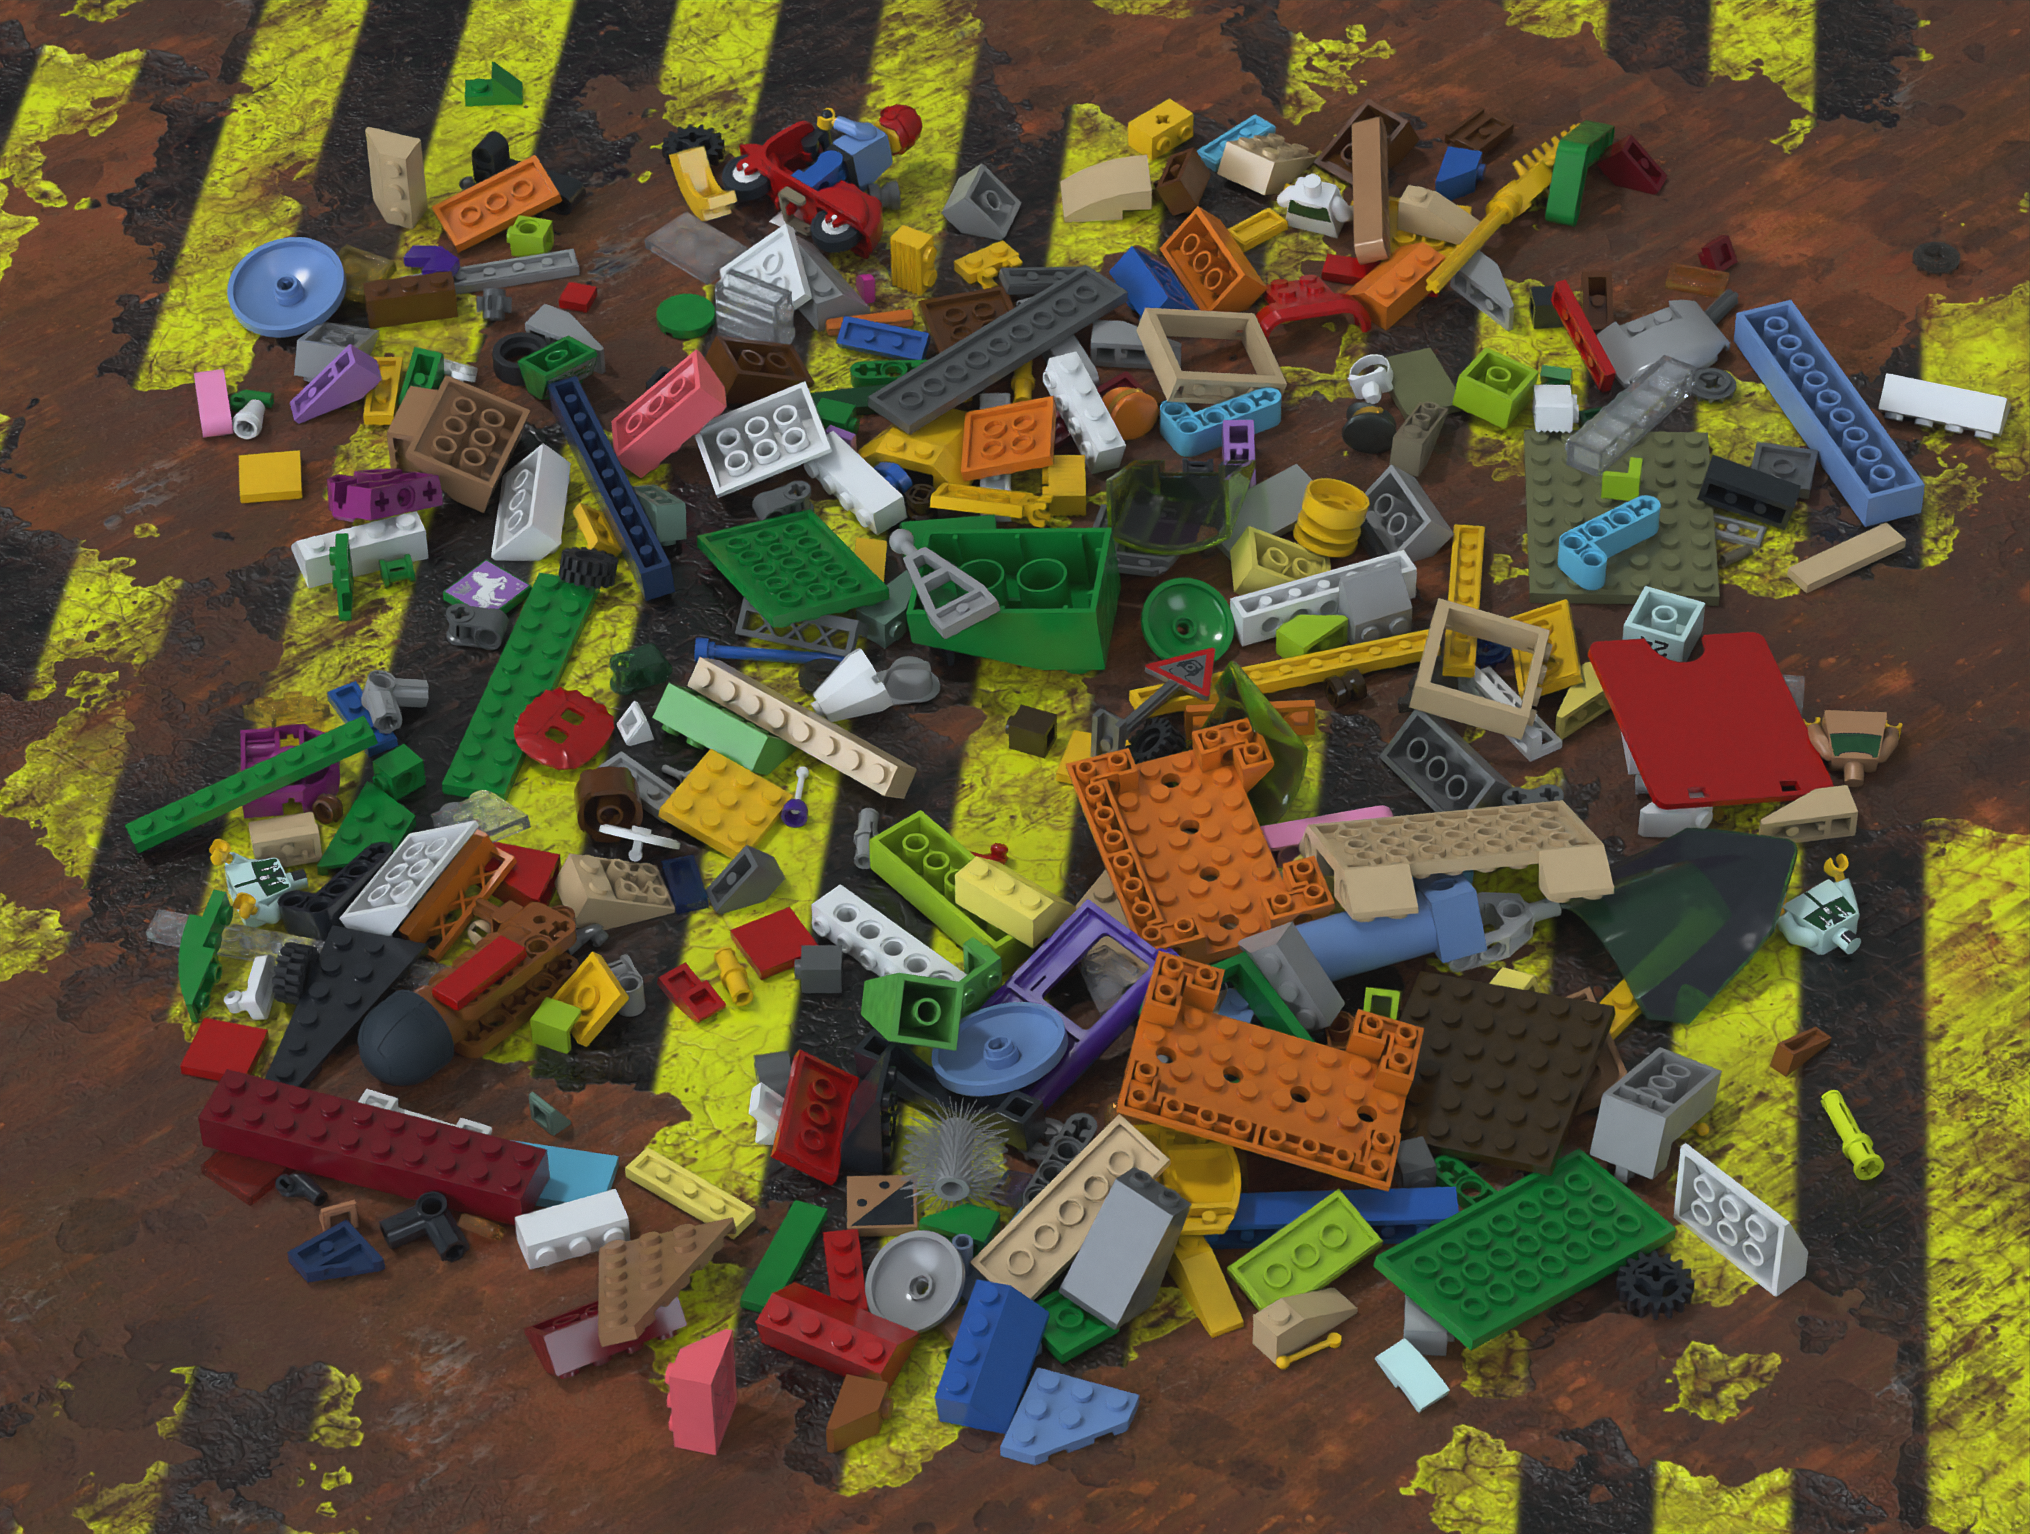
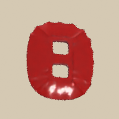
M562 687L552 691L546 689L540 697H535L533 702L527 705L524 712L520 714L517 723L514 725V737L518 747L531 759L558 771L573 770L587 764L603 748L615 728L614 716L608 713L605 705L596 703L592 697L584 696L578 690L567 691ZM569 710L580 715L584 720L579 725H573L561 716ZM550 729H556L568 738L559 744L547 738L545 734Z

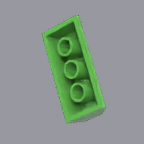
M668 683L652 717L663 723L661 729L675 736H679L681 733L688 737L686 740L688 744L702 750L704 747L713 749L753 773L768 775L797 750L796 746L701 693Z

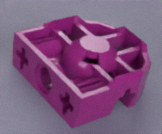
M368 469L354 471V476L339 474L327 479L329 510L337 520L353 522L356 518L375 520L443 505L439 475L415 471L403 474L402 469Z
M306 724L240 730L241 771L296 747L292 745L282 747L281 740L287 739L288 734H293L294 739L299 738L300 745L325 732L309 728ZM340 761L295 781L294 785H286L243 805L244 818L284 815V803H288L289 798H294L295 802H302L303 813L313 812V804L317 801L320 794L325 793L326 795L333 794L336 796L339 792Z

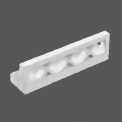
M1475 665V678L1458 677L1457 687L1462 692L1514 707H1521V698L1490 666L1480 670ZM1537 714L1533 726L1526 725L1522 740L1504 735L1530 762L1562 748L1563 741ZM1542 738H1545L1548 742L1542 744Z

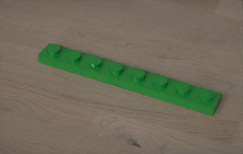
M363 715L213 785L200 789L165 807L125 824L126 830L137 852H143L378 744V741Z

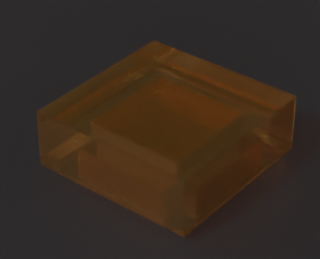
M466 1213L464 1215L461 1214L457 1225L486 1238L502 1240L505 1232L504 1226Z

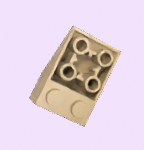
M1269 133L1268 136L1254 135L1253 138L1239 137V140L1226 142L1217 174L1260 194H1276L1284 189L1285 183L1290 184L1312 165L1317 156L1309 153L1307 147L1300 144L1290 145L1284 142V137Z
M569 853L554 882L562 904L571 907L575 912L576 928H583L596 923L602 925L603 930H608L672 914L676 910L657 865L650 863H636L620 859H607Z

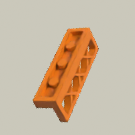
M1315 700L1186 705V710H1184L1186 740H1192L1193 731L1255 716L1263 737L1315 735Z
M477 829L398 931L404 940L426 943L431 936L442 934L440 944L435 950L428 948L429 953L425 956L439 963L475 917L472 914V908L476 906V900L479 898L489 899L517 863L515 857L495 847L488 834ZM492 857L503 861L497 870L485 873V866ZM482 884V890L478 895L466 898L465 892L469 886ZM462 908V915L458 921L446 924L445 917L448 913Z

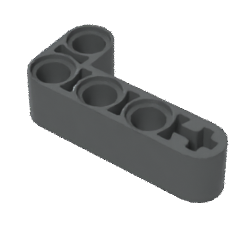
M1076 1113L1067 1119L1024 1191L1022 1210L1096 1137L1097 1121L1094 1117L1085 1113Z

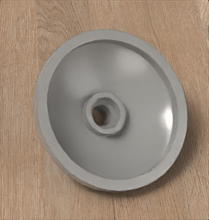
M917 1230L897 1236L878 1252L869 1267L865 1282V1296L867 1297L869 1310L872 1314L919 1333L934 1328L951 1314L961 1298L965 1284L963 1259L957 1248L938 1233ZM929 1286L928 1290L922 1295V1290Z

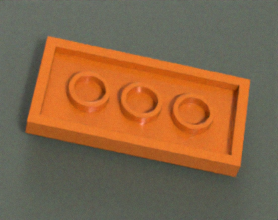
M534 155L432 206V209L457 253H460L513 226L519 215L531 217L561 202L562 199L537 156Z

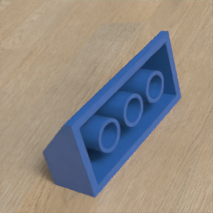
M976 1280L934 1397L939 1421L1002 1434L1007 1433L1017 1412L1050 1317L1047 1310L1010 1285Z

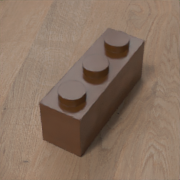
M452 271L363 283L369 329L458 317Z

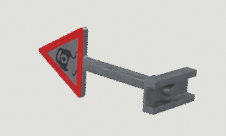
M1208 648L1146 664V673L1166 683L1125 719L1117 717L1101 708L1097 710L1092 717L1090 757L1125 749L1129 734L1179 690L1208 701L1215 649Z

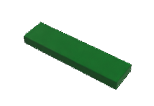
M798 1200L793 1202L740 1298L741 1308L761 1313L772 1293L793 1282L828 1218V1210L826 1208Z

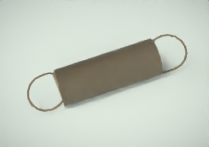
M1746 544L1721 555L1719 561H1721L1722 566L1726 567L1754 553L1751 546Z

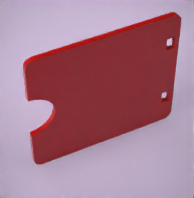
M1755 632L1703 635L1701 640L1704 649L1703 655L1691 662H1676L1661 656L1650 647L1645 638L1597 641L1590 645L1588 651L1589 660L1652 802L1657 807L1664 810L1795 801L1815 789L1834 787L1820 754L1809 740L1805 722L1762 635ZM1781 786H1795L1797 791H1782ZM1702 792L1704 797L1690 798L1689 793Z

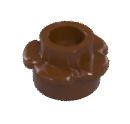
M322 793L313 804V813L316 819L323 824H329L333 821L337 823L343 816V805L340 799L333 794L326 795Z

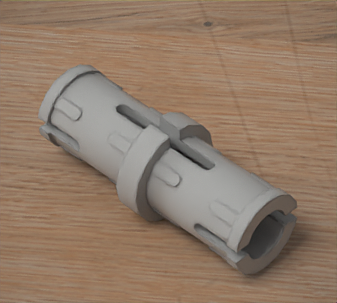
M865 808L858 814V829L855 831L853 838L856 845L854 864L861 869L870 868L869 839L879 834L877 831L879 813L875 809Z

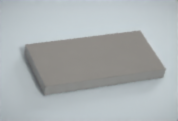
M1295 464L1197 516L1196 525L1231 561L1230 550L1248 526L1277 537L1294 529L1298 513L1302 510L1301 503L1306 486L1312 479L1298 464Z

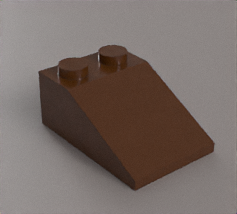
M1367 98L1313 163L1315 166L1353 187V123L1379 116L1382 117L1387 132L1388 169L1400 163L1420 139L1408 120Z
M716 335L705 357L725 387L726 402L730 404H750L804 381L808 388L812 387L815 383L791 344Z

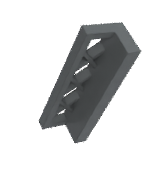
M744 597L735 634L846 657L856 649L858 636L867 638L870 625L859 620L828 614L820 616L816 620L792 623L791 626L794 630L784 637H780L767 620ZM750 613L761 616L765 623L755 631L746 629ZM809 626L817 627L822 634L820 638L812 643L807 642L802 634V631ZM766 630H769L771 634H766L764 632ZM838 632L849 634L845 650L836 648L830 639ZM797 635L799 640H795L792 638ZM826 641L828 646H823L821 644Z

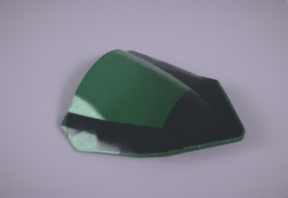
M1686 828L1649 849L1610 864L1609 868L1614 885V894L1603 895L1602 898L1596 900L1583 897L1570 898V901L1559 904L1561 908H1566L1577 914L1595 932L1618 966L1646 1020L1689 1025L1743 970L1774 933L1793 873L1798 850L1793 841L1780 837L1718 829Z

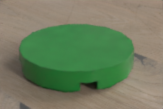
M678 294L662 301L657 308V326L661 332L666 334L667 331L672 334V337L677 339L697 338L708 332L707 329L715 325V307L711 301L700 295Z

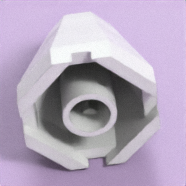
M860 648L849 653L812 694L816 701L810 703L816 714L823 718L826 717L831 722L880 712L894 705L882 681L880 682L875 669Z

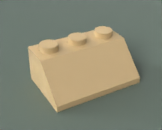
M367 127L365 132L373 200L386 223L413 229L428 209L421 139Z

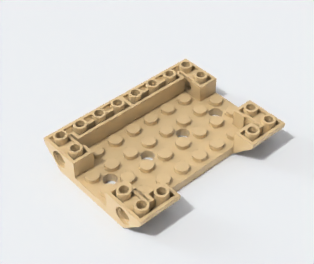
M1563 800L1309 824L1299 843V852L1304 858L1315 856L1323 876L1334 875V897L1352 920L1358 922H1371L1376 917L1386 916L1392 919H1403L1408 914H1417L1418 902L1412 877L1425 879L1430 877L1431 874L1437 873L1455 876L1467 870L1492 872L1498 867L1524 869L1529 864H1539V889L1552 902L1565 903L1570 901V898L1578 897L1596 900L1602 898L1603 895L1614 894V885L1604 844Z

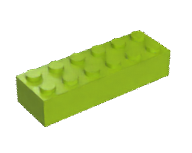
M919 810L869 839L870 868L962 948L963 943L972 937L983 945L990 946L1001 957L1002 973L1034 954V948L1029 947L955 903V874L973 860L975 856L923 811Z

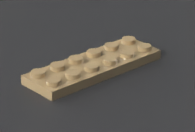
M1119 1114L970 1261L971 1266L986 1281L1010 1285L1034 1301L1076 1258L1115 1179L1136 1167L1147 1172L1156 1180L1171 1165L1170 1159Z

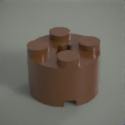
M606 766L588 769L580 774V780L574 789V801L578 825L583 832L586 831L592 835V839L596 841L611 843L624 840L625 838L600 832V825L608 824L632 829V825L640 826L643 819V809L639 786L628 768Z

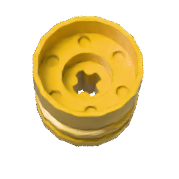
M1330 478L1310 481L1306 486L1301 503L1302 510L1298 513L1297 523L1293 529L1295 540L1307 550L1319 555L1333 558L1352 555L1356 550L1357 539L1361 534L1360 527L1364 523L1368 512L1369 498L1363 491L1344 481Z

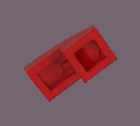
M686 962L658 977L657 985L684 1014L697 1023L726 1008V1003L707 980L701 982Z

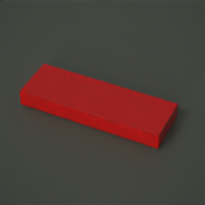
M502 935L498 936L433 987V998L457 1011L461 1010L527 957L526 948Z

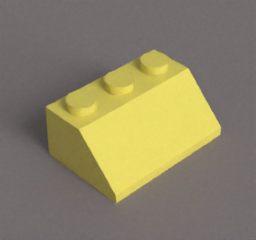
M976 856L955 874L956 904L1031 948L1036 947L1076 911V906L998 861Z

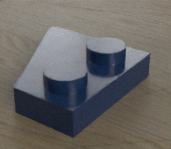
M347 1219L287 1252L289 1263L307 1282L378 1272L385 1269L384 1259Z

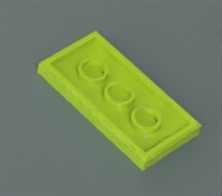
M1337 1189L1227 1267V1273L1258 1311H1261L1280 1298L1321 1290L1383 1245V1240L1342 1191Z

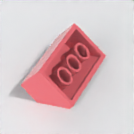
M697 349L611 421L613 448L620 464L640 478L644 477L648 472L655 470L667 456L677 452L685 441L691 436L697 435L704 425L714 417L720 416L727 407L725 387L700 351Z

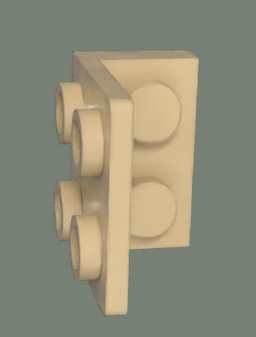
M313 812L248 823L255 859L277 858L282 867L318 862L322 857L318 825L315 824Z

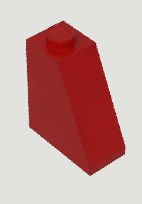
M492 841L495 847L514 856L517 861L493 892L492 896L503 903L511 900L522 907L531 902H539L549 906L557 890L554 882L561 870L560 854ZM492 857L485 866V873L497 870L503 861ZM481 883L476 884L478 887L482 889Z

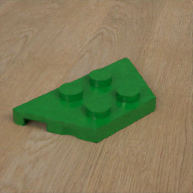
M367 781L318 862V875H329L328 869L344 868L366 847L376 842L390 843L394 852L407 835L414 830L416 826L415 815L372 782Z

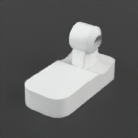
M271 955L255 957L246 991L241 993L239 991H231L224 997V1003L230 1013L247 1010L253 1021L268 1019L275 994L272 991L275 985L272 983V978L276 972L273 971L274 966H277Z

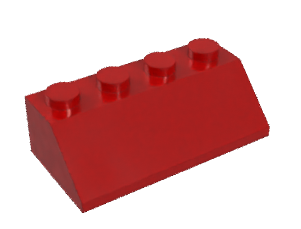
M796 1282L772 1293L755 1322L763 1344L843 1377H846V1374L888 1382L889 1390L920 1338L919 1332Z

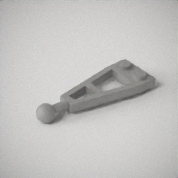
M897 529L891 534L889 538L891 549L898 554L906 555L903 558L906 569L928 619L944 639L956 635L962 630L1000 611L997 599L982 583L927 547L917 550L914 546V537L910 531ZM927 564L935 569L934 572L921 578L917 568ZM949 581H953L969 592L938 609H935L928 593Z

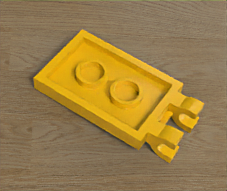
M942 483L931 495L930 508L1022 518L1024 516L1033 526L1044 528L1046 522L1052 519V513L1043 510L1047 509L1048 503L1053 502L1054 495L1043 494L1035 496L1034 493Z

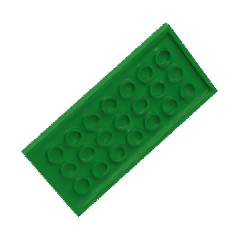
M1579 1148L1558 1159L1552 1176L1532 1173L1377 1255L1374 1267L1469 1350H1473L1619 1270L1620 1266H1626L1627 1258L1637 1260L1638 1253L1642 1252L1646 1255L1675 1239L1677 1228Z

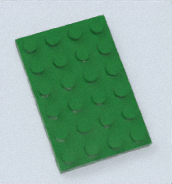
M811 509L697 536V547L773 628H784L792 623L804 620L812 621L820 618V616L832 613H845L849 609L861 606H874L878 602L889 600V588Z

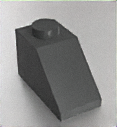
M746 845L707 887L705 892L716 913L724 914L764 902L786 878L773 856Z

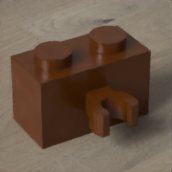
M1194 147L1171 155L1161 178L1153 183L1156 189L1152 190V198L1155 202L1163 200L1173 216L1183 212L1190 213L1199 206L1211 176L1210 171Z

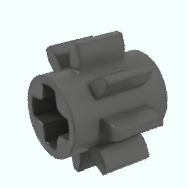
M483 289V296H477L476 312H483V320L503 321L505 320V313L512 312V297H506V290Z

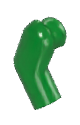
M245 389L230 396L229 406L233 411L239 412L249 401L259 400L265 407L272 408L274 393Z

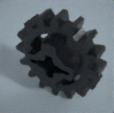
M689 124L686 129L679 126L677 127V133L669 131L668 137L663 138L662 155L665 158V163L668 165L671 164L670 154L693 147L704 146L709 165L718 166L719 160L724 159V139L721 138V133H714V128L711 127L705 130L702 124L698 128L693 127L692 124Z
M1652 1251L1651 1257H1646L1645 1254L1640 1252L1638 1253L1637 1261L1627 1258L1626 1267L1620 1266L1616 1291L1619 1292V1301L1627 1302V1310L1629 1312L1637 1308L1640 1310L1639 1317L1641 1318L1646 1316L1647 1313H1651L1653 1319L1658 1320L1659 1314L1664 1313L1670 1319L1673 1316V1310L1683 1313L1685 1304H1691L1695 1280L1691 1279L1692 1270L1690 1268L1683 1269L1682 1259L1672 1262L1670 1253L1661 1258L1658 1257L1657 1251Z

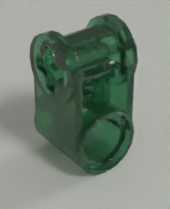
M647 643L638 648L617 653L610 658L609 662L610 669L613 671V676L610 679V688L619 695H628L637 690L661 684L672 674V665L653 643Z

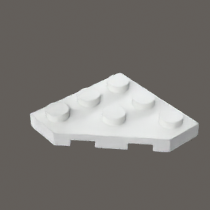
M784 224L720 269L725 292L735 298L787 313L793 312L812 299L793 227L788 224Z

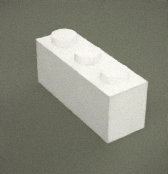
M616 1189L515 1217L517 1241L529 1270L599 1251L600 1247H604L605 1244L613 1240L630 1241L629 1218Z

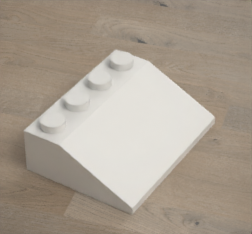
M805 381L715 417L704 425L697 435H694L717 498L832 452L822 420Z
M477 821L408 834L339 918L344 926L349 929L393 937L392 933L399 925L406 921L410 916V911L416 904L420 903L427 894V890L439 879L444 869L479 827Z
M1683 1144L1680 1149L1673 1218L1775 1297L1803 1278L1806 1274L1808 1251L1790 1222L1688 1144Z

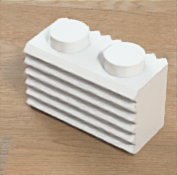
M1533 385L1532 410L1535 430L1538 433L1541 430L1544 433L1547 430L1550 433L1552 431L1556 433L1567 431L1570 433L1573 423H1578L1579 419L1577 394L1571 393L1570 385Z

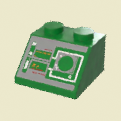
M568 335L517 362L528 393L540 400L550 399L547 384L577 376L579 382L582 383L584 378L593 374L598 355L595 349Z

